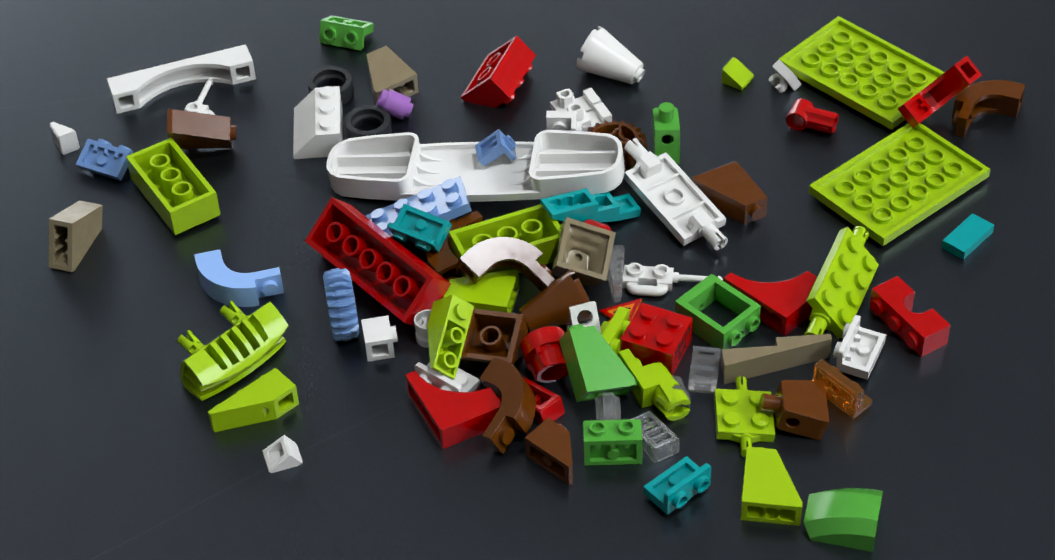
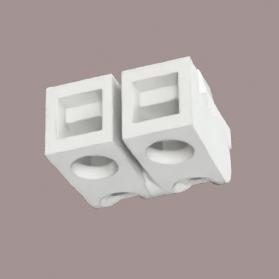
M592 88L584 90L583 96L576 99L570 89H565L556 93L557 100L550 102V107L553 111H577V121H582V131L585 132L588 131V127H594L595 123L603 124L604 120L612 122V114Z

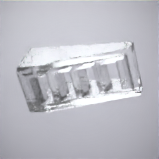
M623 245L613 246L607 281L615 303L621 302L625 252Z
M651 411L632 418L640 419L641 424L649 422L641 426L642 448L654 463L679 453L680 440ZM653 427V429H651V430H649V431H647V432H644V430Z

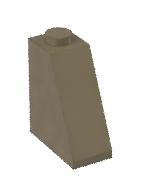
M388 46L366 54L375 106L382 89L387 91L391 89L408 97L419 93L417 73Z
M79 200L49 218V268L68 272L75 271L102 230V205Z

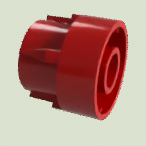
M548 326L536 329L527 334L520 342V349L529 371L533 373L536 382L551 383L563 379L569 374L559 340L565 332L560 327Z

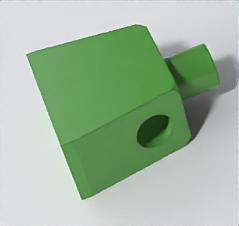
M664 102L659 105V108H654L652 111L653 152L657 156L667 153L676 164H680L678 108L674 107L672 103ZM663 136H670L669 144L662 142Z

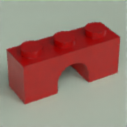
M896 276L872 288L870 300L872 312L879 316L893 332H896L906 342L909 348L914 349L921 357L948 343L951 325L933 308L924 313L911 312L915 291L901 278Z

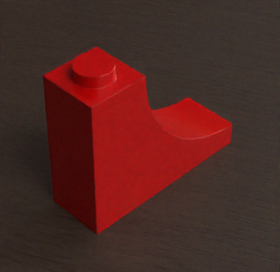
M806 271L790 280L767 283L747 280L729 273L724 277V282L761 306L760 321L785 337L811 315L813 308L806 300L817 276Z
M416 371L405 374L407 394L443 449L484 433L501 406L502 397L496 396L491 387L473 392H453L429 384Z

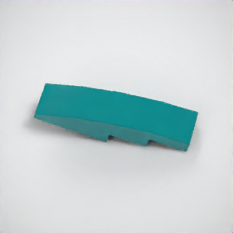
M587 188L540 200V204L551 219L561 221L568 217L581 222L588 219L600 223L640 217L641 208L629 193L612 197L609 192L592 195Z

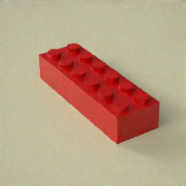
M331 197L305 239L307 244L339 269L346 268L350 272L351 280L400 320L414 326V317L418 312L426 309L431 310L433 302L442 299L451 285L450 282L352 205Z

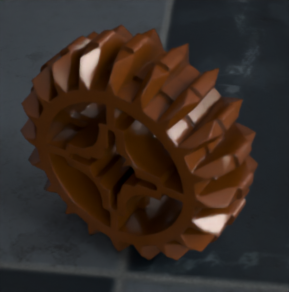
M614 119L613 122L604 120L603 124L595 123L594 127H588L587 132L610 134L621 141L625 171L632 169L636 165L635 159L624 148L628 141L637 138L640 144L648 151L645 134L641 132V128H635L634 123L626 124L625 120L616 122Z

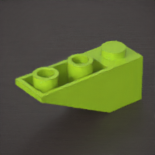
M454 294L433 302L427 324L430 368L451 380H454L456 377L474 309L473 305Z
M274 368L209 410L208 416L213 432H219L278 419L299 405L297 388L277 368Z

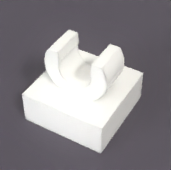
M780 60L772 66L777 73L770 76L768 81L772 86L780 82L776 86L780 93H783L788 85L794 91L802 85L794 73Z

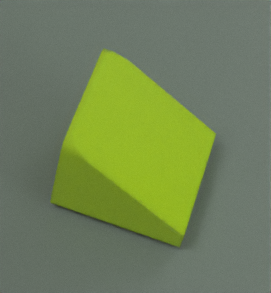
M733 57L722 69L721 83L743 90L754 78V74L738 59Z

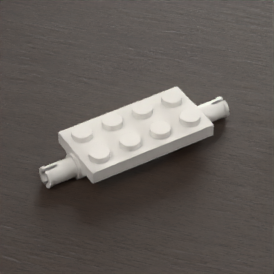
M637 138L628 141L624 148L635 159L636 165L624 173V180L684 246L704 236L715 250L720 249L717 245L721 249L726 246L728 238L718 230V228L725 225L726 217L667 153L657 156L651 151L648 152Z

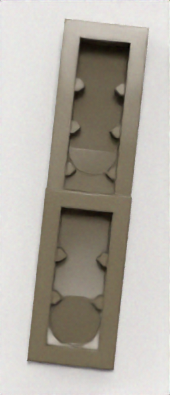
M831 334L776 337L775 346L722 349L721 373L723 384L735 382V378L741 376V380L743 376L748 379L830 358L832 336Z

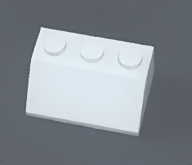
M340 86L315 88L294 108V159L328 157L332 148L343 141Z

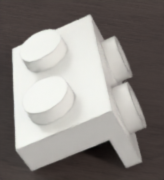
M855 315L851 324L846 323L842 335L843 341L837 342L833 357L837 358L836 370L868 380L884 346L886 334L860 327L861 316Z

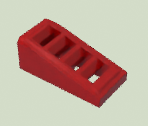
M523 377L535 396L536 410L534 420L541 424L547 418L556 421L565 413L561 396Z

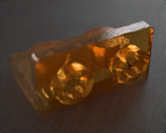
M823 359L814 364L813 380L824 381L826 398L853 419L872 405V399L864 394V389L858 383L851 381L843 375L836 367L831 366Z

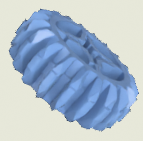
M346 268L326 271L323 274V282L333 339L335 341H349L353 338H358L360 331L350 272Z

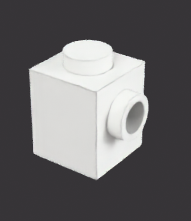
M388 316L362 319L367 361L395 358L393 342H398L395 326H390Z

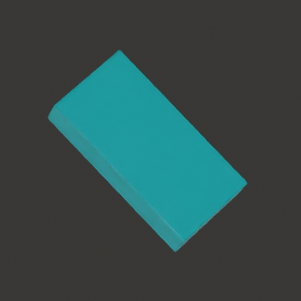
M972 213L943 240L942 248L964 260L993 233L994 224Z

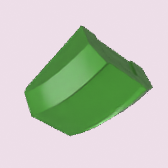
M841 488L809 494L804 517V525L809 538L812 541L873 552L883 491L864 488Z

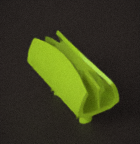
M233 301L229 302V308L224 305L220 310V314L233 327L207 345H203L191 330H187V338L181 334L177 339V343L191 355L180 363V379L183 387L203 401L238 382L276 353L286 342L282 335L285 333L288 324L271 302L266 303L248 316Z

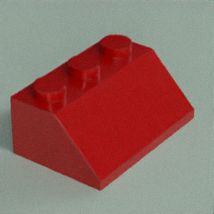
M515 36L486 56L460 98L466 102L493 108L498 107L502 103L508 104L516 95L514 91L523 84V76L532 69L533 65L531 63L536 57L535 53L518 36Z

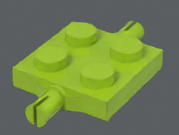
M741 376L735 378V390L715 389L716 439L740 442L741 455L745 457L747 447H752V443L759 441L774 442L775 427L773 412L760 410L762 393L771 394V392L747 390L746 377L743 376L741 381Z

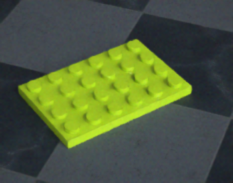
M839 16L778 59L799 79L891 130L905 120L898 108L945 73Z
M908 123L810 184L808 193L855 227H864L866 229L865 233L869 232V237L884 246L988 178L990 168L923 124L919 123L912 128Z

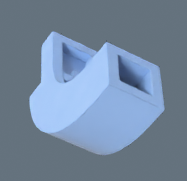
M220 249L194 254L202 288L211 298L220 303L229 305V302L233 301L237 307L260 306L258 298L284 293L279 267L252 273H239L225 266Z

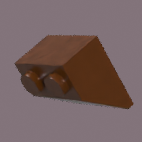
M473 309L460 359L490 363L493 357H496L513 365L522 355L520 342L528 334L524 315Z

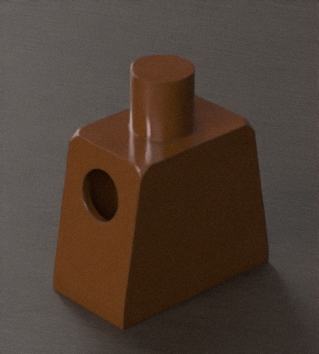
M783 380L780 382L775 395L762 393L760 410L774 412L776 427L780 430L821 440L829 424L825 382L821 380Z

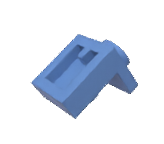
M499 129L475 145L477 159L483 166L497 160L503 153L512 161L517 158L515 152L516 143L511 136H505Z

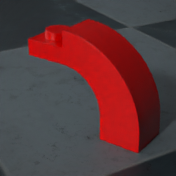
M965 56L931 84L901 105L898 110L911 127L914 128L982 76V74L969 57Z

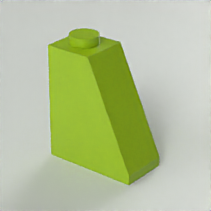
M509 269L487 273L476 284L468 277L450 279L451 285L443 298L454 294L473 305L474 309L512 313L520 289L519 271Z
M747 447L740 520L800 526L802 501L777 450L763 447Z

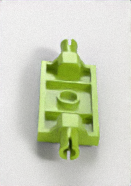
M856 226L853 231L846 227L839 231L806 300L813 309L809 318L811 322L803 336L820 335L825 330H829L839 339L842 338L846 323H852L879 265L864 247L869 237V232L865 233L866 229L864 227Z

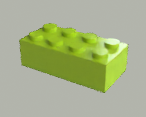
M172 138L126 156L132 181L174 235L221 215L216 191Z
M540 204L449 231L450 250L460 259L470 248L484 240L495 237H512L526 241L538 248L543 254L537 262L546 265L553 263L557 256L561 230L558 221L551 219ZM497 267L492 269L488 273L509 270L514 268ZM461 271L462 276H463V277H467V276Z

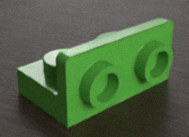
M331 15L320 20L319 42L362 50L364 48V38L373 32L374 23Z
M640 419L588 420L583 422L584 466L642 464V428Z

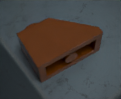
M547 418L525 437L526 457L570 485L573 482L570 432L562 424H557Z

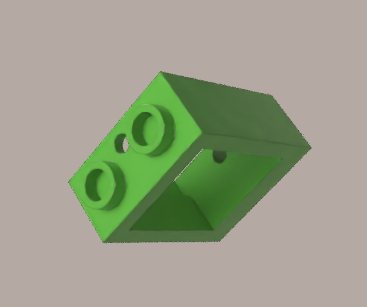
M710 274L675 301V313L693 318L692 332L721 352L722 349L736 346L745 335L755 331L760 324L761 306L713 274ZM715 300L738 314L735 319L724 327L701 312Z

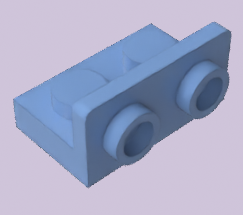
M88 138L76 165L80 169L121 181L128 168L126 156L131 155L133 151L123 145H119V147L112 146L110 142L103 139L95 141Z

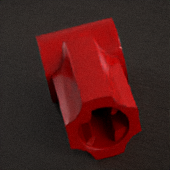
M797 99L786 116V124L795 131H801L807 127L834 134L839 114L815 108L809 100Z

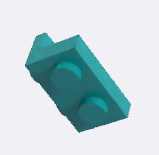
M403 204L394 224L389 222L387 228L392 233V238L399 242L406 243L408 240L415 243V247L429 253L430 250L439 253L452 224L450 221Z
M686 456L643 486V494L668 515L676 508H682L690 498L697 493L704 492L711 483V466L705 463L699 467Z

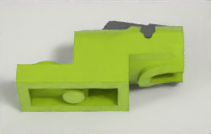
M629 348L619 351L618 357L636 379L637 386L631 392L642 408L655 405L670 421H676L688 415L691 399L681 377L672 376L668 369L660 362L642 366L640 360L633 356Z

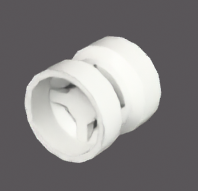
M429 309L418 312L414 317L416 341L420 346L429 348L427 324L431 313Z

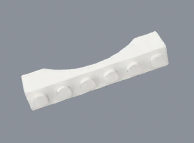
M245 44L107 78L116 112L119 114L139 109L149 100L169 89L186 84L206 82L207 78H212L214 82L235 85L255 80L256 76L253 60Z

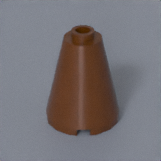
M571 269L565 272L519 309L520 314L524 315L529 332L542 327L571 325L569 307L590 302L579 278L576 280L572 279L571 276L575 273L574 270ZM582 310L577 316L578 323L591 320L592 314H589L588 310Z

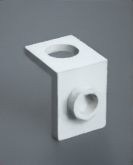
M595 301L569 307L572 324L565 326L566 330L573 325L582 324L584 327L595 326L601 333ZM582 310H589L592 314L591 320L578 323V314Z

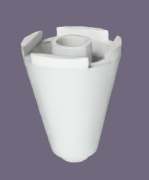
M598 26V30L594 29L587 37L580 50L584 53L582 59L577 58L576 67L582 71L633 84L635 81L639 82L645 73L643 63L600 26Z

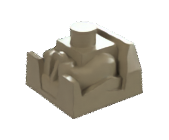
M566 217L560 225L561 234L558 253L552 268L554 276L560 277L572 269L575 272L571 276L572 279L576 280L579 278L582 285L595 286L604 283L607 280L616 232Z

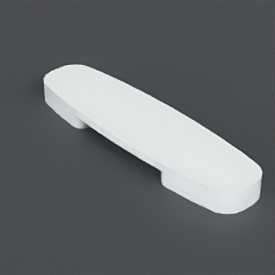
M544 130L536 135L534 142H515L517 157L515 160L512 161L503 153L497 160L483 166L477 159L475 145L479 142L420 144L419 137L416 134L407 132L343 140L330 151L327 159V172L332 189L341 196L396 201L403 198L406 199L424 189L440 185L445 180L460 176L469 202L543 199L585 188L592 195L607 193L621 184L625 165L621 141L617 137L606 133Z

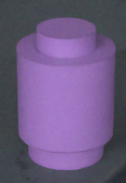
M382 89L376 106L385 109L390 116L403 120L404 116H410L414 104L410 103L411 98L391 89L388 91Z

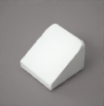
M55 122L50 123L49 126L54 143L61 154L65 155L80 148L75 130Z
M285 435L262 451L270 473L296 467L303 463L297 444Z

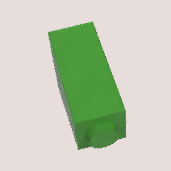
M573 325L559 339L576 402L627 395L637 386L634 376L595 326Z

